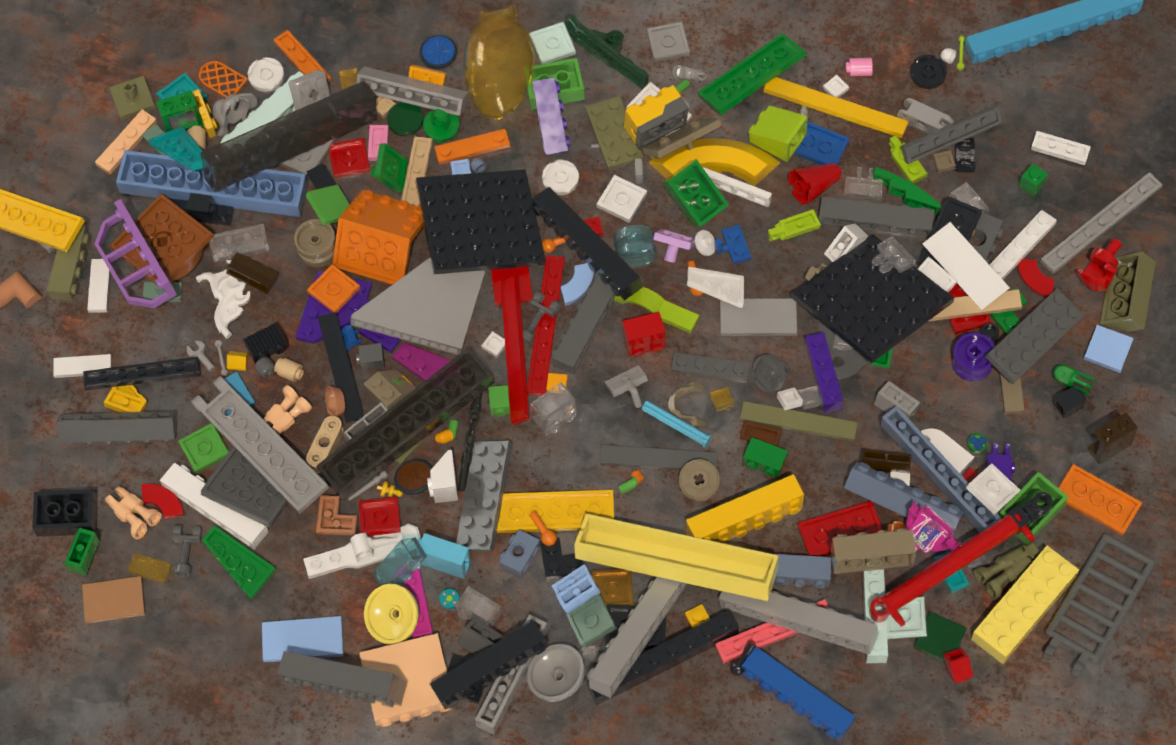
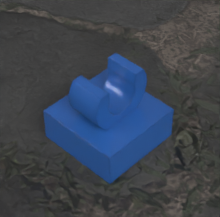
M345 325L341 330L346 351H350L353 346L360 345L362 339H356L359 330H353L352 325Z

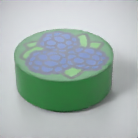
M972 434L968 439L967 447L972 453L980 454L986 450L987 439L982 434Z

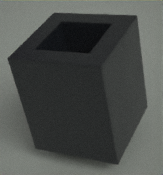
M190 193L186 207L187 213L192 218L211 221L212 215L217 210V204L214 202L213 197Z
M1073 386L1055 396L1053 405L1062 418L1065 419L1083 409L1085 396L1081 390L1078 391Z

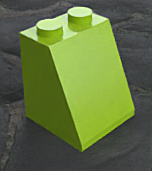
M768 106L766 111L763 110L760 113L756 125L753 124L748 132L750 134L749 142L788 162L807 135L808 117Z

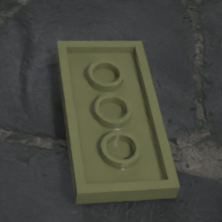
M620 96L585 106V111L608 171L633 164L635 159L641 158L643 161L641 150L638 149L624 128L625 108Z

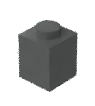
M381 343L358 346L359 353H356L357 365H361L362 371L385 368Z

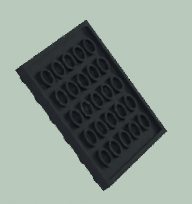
M526 169L416 178L415 183L433 274L545 265L546 259L535 210L532 208L534 205L532 203Z
M874 234L820 271L810 281H806L791 292L792 299L871 363L954 303L952 295Z

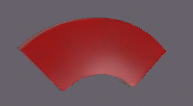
M1022 259L1018 263V274L1032 292L1045 298L1053 293L1054 279L1046 277L1040 272L1037 267V260Z
M141 484L144 504L158 507L163 512L165 519L184 516V511L178 498L170 490L156 484Z

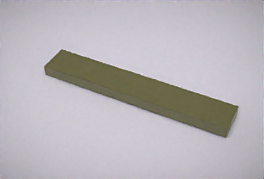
M743 401L740 421L742 422L748 421L769 427L851 442L855 441L858 424L855 421L790 409L784 410L779 407Z

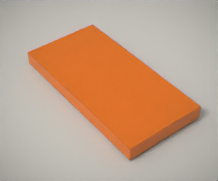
M1075 464L1071 466L1058 487L1069 497L1066 503L1068 506L1122 536L1142 505L1141 501Z

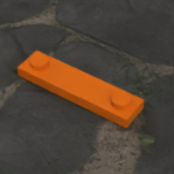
M506 129L434 146L438 163L442 165L451 161L509 148L510 142Z

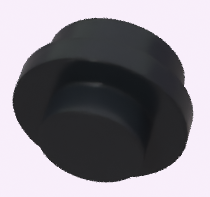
M988 323L981 327L980 334L986 335L993 342L999 336V329L996 325Z

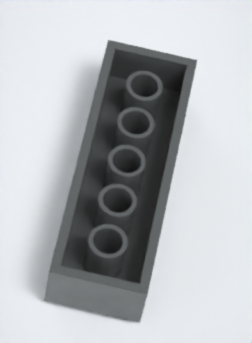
M283 651L277 675L284 678V682L291 683V686L297 688L306 686L309 687V690L316 692L324 690L334 696H339L340 693L349 699L357 700L358 697L372 704H375V701L391 708L394 705H402L407 686L406 681L393 673Z

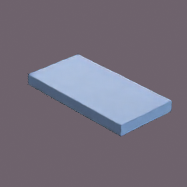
M342 617L262 622L263 662L281 661L283 651L316 658L343 656Z

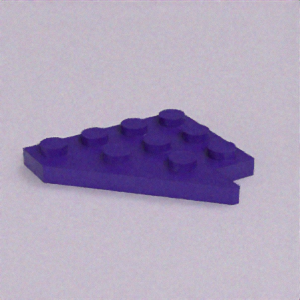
M317 271L314 282L324 273L323 271ZM351 278L360 285L361 289L336 313L341 330L345 325H351L353 313L371 301L368 300L372 289L371 282ZM309 295L295 337L296 340L315 344L323 340L317 317L332 312L311 295Z

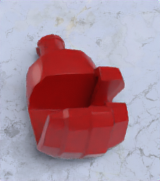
M1112 238L1105 250L1099 247L1094 248L1090 255V264L1084 271L1078 270V278L1089 289L1096 292L1107 291L1118 270V261L1114 255L1122 247V243L1119 240Z

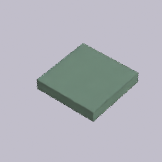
M600 594L571 613L566 614L582 648L589 646L617 629L608 607Z

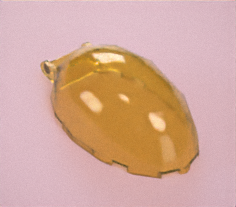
M515 5L487 13L484 11L480 12L479 22L467 39L463 58L465 85L474 107L485 118L487 116L500 119L503 114L510 110L513 111L523 99L524 89L531 81L534 49L531 37L525 26L516 21L517 10Z

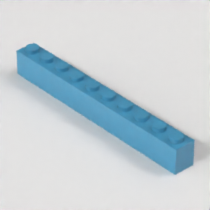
M1081 0L967 36L964 47L972 64L977 62L983 63L990 58L1001 57L1009 52H1017L1028 46L1033 47L1043 41H1052L1056 37L1068 36L1072 32L1083 31L1094 25H1102L1106 21L1118 20L1129 14L1134 15L1141 11L1143 0Z

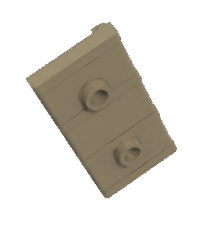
M702 116L671 134L661 137L652 144L643 147L642 151L644 155L654 159V157L662 158L684 145L687 146V149L691 150L693 149L692 141L722 125L719 119Z

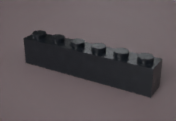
M533 620L431 682L430 686L445 710L453 708L462 699L473 696L480 688L491 685L498 677L509 674L511 669L525 664L534 655L543 653L549 645Z

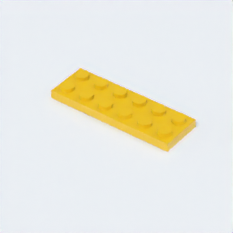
M0 189V229L68 252L85 222L82 217Z
M613 490L503 494L497 533H517L518 530L523 532H540L529 516L535 511L547 529L552 531L581 530L585 514L614 520Z

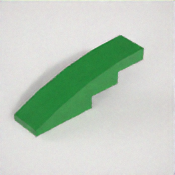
M875 168L872 182L889 187L888 194L903 198V205L913 208L926 207L934 210L935 216H939L941 204L927 192L891 172Z

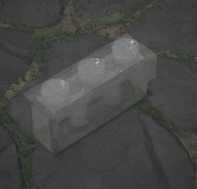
M264 224L213 234L214 237L209 241L214 262L233 258L236 252L242 255H249L270 250Z

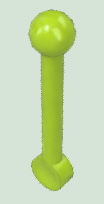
M964 36L958 38L960 52L957 69L959 71L964 69L963 45L966 40Z

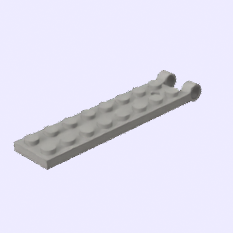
M219 376L212 382L221 392L215 399L207 404L197 395L191 403L300 514L321 496L329 486ZM227 410H231L232 412L230 415H225V412Z

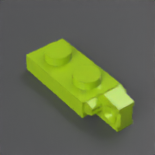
M896 135L889 138V145L892 148L890 149L891 157L906 179L914 184L927 177V172L918 160L909 164L905 163L901 145L906 143L901 144Z
M813 209L780 220L775 225V228L768 230L767 235L770 241L779 238L787 240L819 229L821 224Z

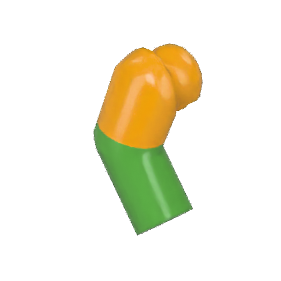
M450 420L448 429L436 434V442L445 444L454 440L459 422Z

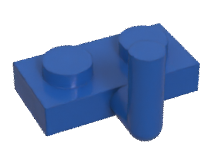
M740 225L722 229L721 233L725 244L722 245V239L717 238L715 240V252L720 254L728 251L733 265L751 260V254Z

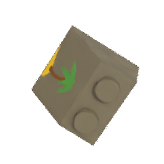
M398 369L378 371L364 383L369 396L377 404L382 403L392 418L421 395V392Z

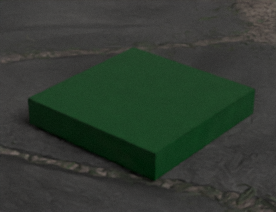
M930 612L926 620L927 636L918 637L914 649L945 662L943 654L959 648L967 628Z

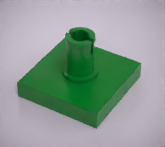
M386 143L379 144L376 166L371 168V175L396 193H401L404 189L408 159Z

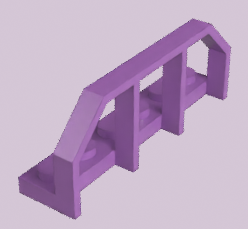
M119 199L114 202L117 210H115L116 214L102 222L95 246L128 303L155 308L177 294L122 200ZM124 219L126 223L122 225L128 234H133L132 241L105 255L102 245L109 227ZM140 246L141 251H139V254L144 262L148 260L150 264L120 281L110 263ZM151 273L152 276L157 275L158 278L155 281L159 288L166 290L165 293L153 300L130 297L125 287Z

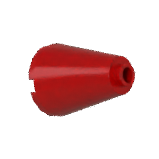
M834 163L797 168L789 172L788 183L789 186H793L794 190L791 192L795 199L803 205L809 204L839 181L842 172L840 167Z

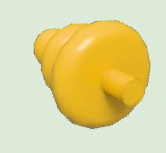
M384 481L383 486H377V489L381 490V497H384L386 493H388L389 497H392L393 494L398 497L403 495V492L400 490H395L394 485L388 487L387 481Z

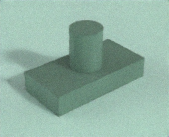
M144 282L143 299L153 300L166 292L164 288L160 289L153 282ZM170 282L177 295L166 302H181L182 282Z

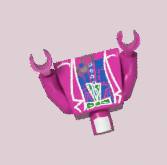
M916 501L913 502L907 514L906 528L913 530L916 551L919 548L924 553L948 549L954 550L961 544V542L954 540L955 534L951 536L954 529L928 505L920 508L916 505Z

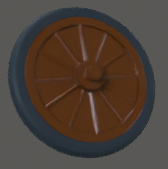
M413 459L403 463L397 469L394 476L396 487L401 492L409 495L420 494L428 489L427 478H431L430 470L433 467L428 462L420 459Z

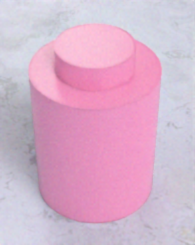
M849 58V62L845 64L846 73H849L850 77L872 76V58Z

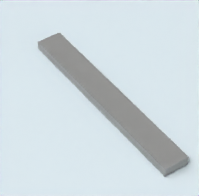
M1149 172L1042 257L1040 262L1052 274L1056 273L1162 188L1163 184Z

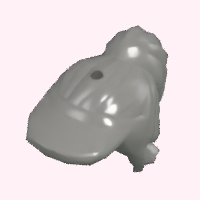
M252 93L230 94L225 99H219L213 105V117L220 125L217 136L224 137L229 134L228 123L233 125L241 119L243 122L247 118L249 110L258 105V99Z

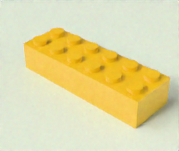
M793 474L687 519L686 536L726 544L730 539L735 537L741 538L753 529H762L767 523H776L788 514L795 515L799 513L803 507L804 493Z

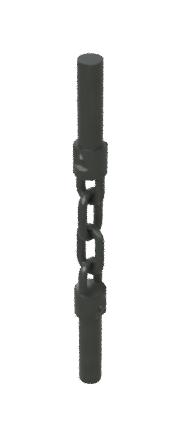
M477 377L474 399L470 407V425L465 437L464 445L466 448L465 452L462 453V465L457 490L460 492H464L469 465L472 458L471 449L474 447L475 426L479 421L482 406L480 403L485 381L484 377ZM468 436H473L472 443L467 444Z

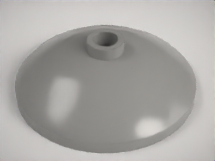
M550 645L543 653L535 655L528 667L527 681L531 691L538 698L549 702L568 698L577 691L584 679V660L579 652L569 645Z

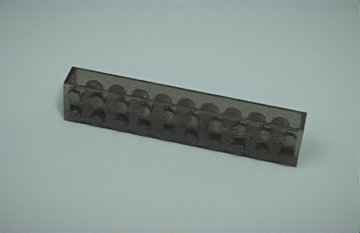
M362 81L201 152L204 179L213 191L216 192L376 121L375 93L365 81Z
M468 347L316 466L319 473L336 494L340 496V499L345 501L488 389V387L495 383L493 374Z

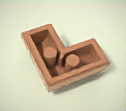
M17 270L0 283V308L16 297L28 309L39 301L42 296Z
M320 496L317 534L354 536L358 533L357 515H338L340 496Z

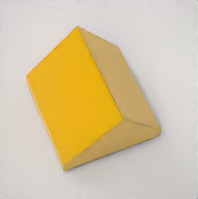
M230 351L227 354V370L246 371L249 353Z

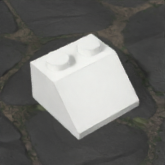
M448 450L430 470L431 478H427L430 497H434L435 503L458 501L455 464L452 450Z

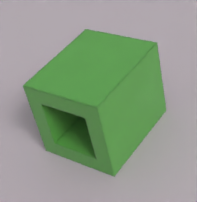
M508 385L488 387L491 416L503 417L506 414H510Z

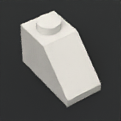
M856 224L846 225L824 254L834 262L865 241L868 235Z

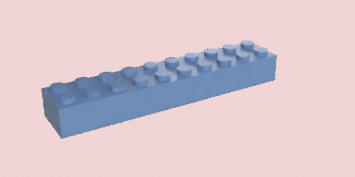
M124 150L116 181L119 192L123 194L157 198L162 193L167 198L188 201L190 193L212 196L217 205L301 217L308 188L306 174L210 162V165L205 166L203 169L192 171L168 156Z

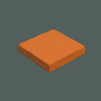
M332 264L307 289V293L332 313H337L361 287Z

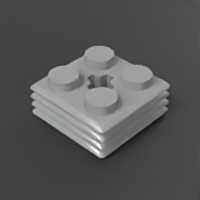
M316 70L288 82L296 115L331 97L324 71Z

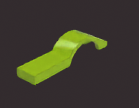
M642 287V289L625 301L620 296H615L614 301L621 304L633 303L647 309L651 313L660 312L663 322L688 333H692L699 319L698 314L665 301L656 292Z

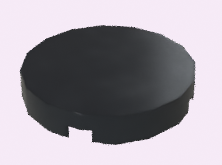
M922 55L914 60L910 68V76L918 87L934 89L944 83L947 76V67L943 60L935 58L934 55Z

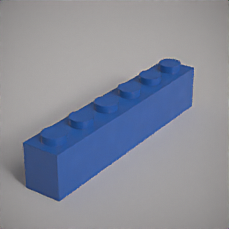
M755 647L742 664L744 677L759 683V687L765 692L769 693L770 691L776 695V699L782 704L787 703L793 707L792 710L796 714L807 717L813 726L824 729L826 735L831 739L841 741L855 721L853 714L758 647Z

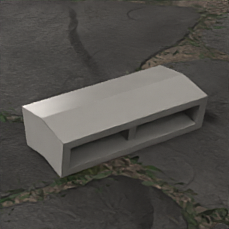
M379 403L343 433L344 439L352 447L387 419L389 411L382 403ZM380 412L382 413L379 417H377V418H376L374 421H372L370 424L368 423V422H369L372 418H374L378 413H380ZM362 426L365 427L353 438H351V435L354 434L357 430H359Z

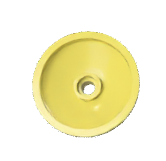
M385 584L376 588L368 597L364 608V620L368 631L376 640L385 644H396L406 640L413 633L418 622V606L412 593L405 587L397 584Z

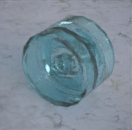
M632 225L619 229L613 235L615 253L631 268L641 267L653 262L657 258L653 230L645 225Z

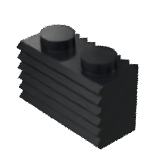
M277 322L243 339L244 345L255 364L259 359L269 357L275 353L281 354L289 347L287 339Z

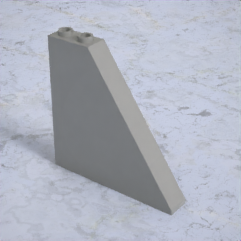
M429 258L353 313L351 325L461 356L486 270L433 274L431 259Z

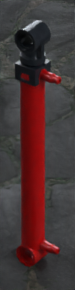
M1046 492L1037 493L1033 499L1022 506L1018 505L1009 511L1007 516L882 597L875 598L870 605V618L875 622H884L891 615L896 623L902 627L905 625V621L898 612L900 608L1006 539L1022 532L1030 542H1033L1035 537L1029 526L1034 521L1050 513L1053 504L1051 495ZM1042 502L1046 507H1040L1037 503ZM882 607L885 611L883 613H879L875 610V608Z

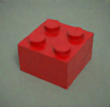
M660 312L622 321L623 339L629 357H639L644 353L651 351L659 352L665 348L666 332Z

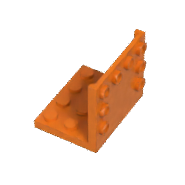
M362 190L339 217L332 264L338 269L392 285L407 273L411 242L424 226L420 205L416 206L404 200L392 199L387 195L375 194L370 190Z

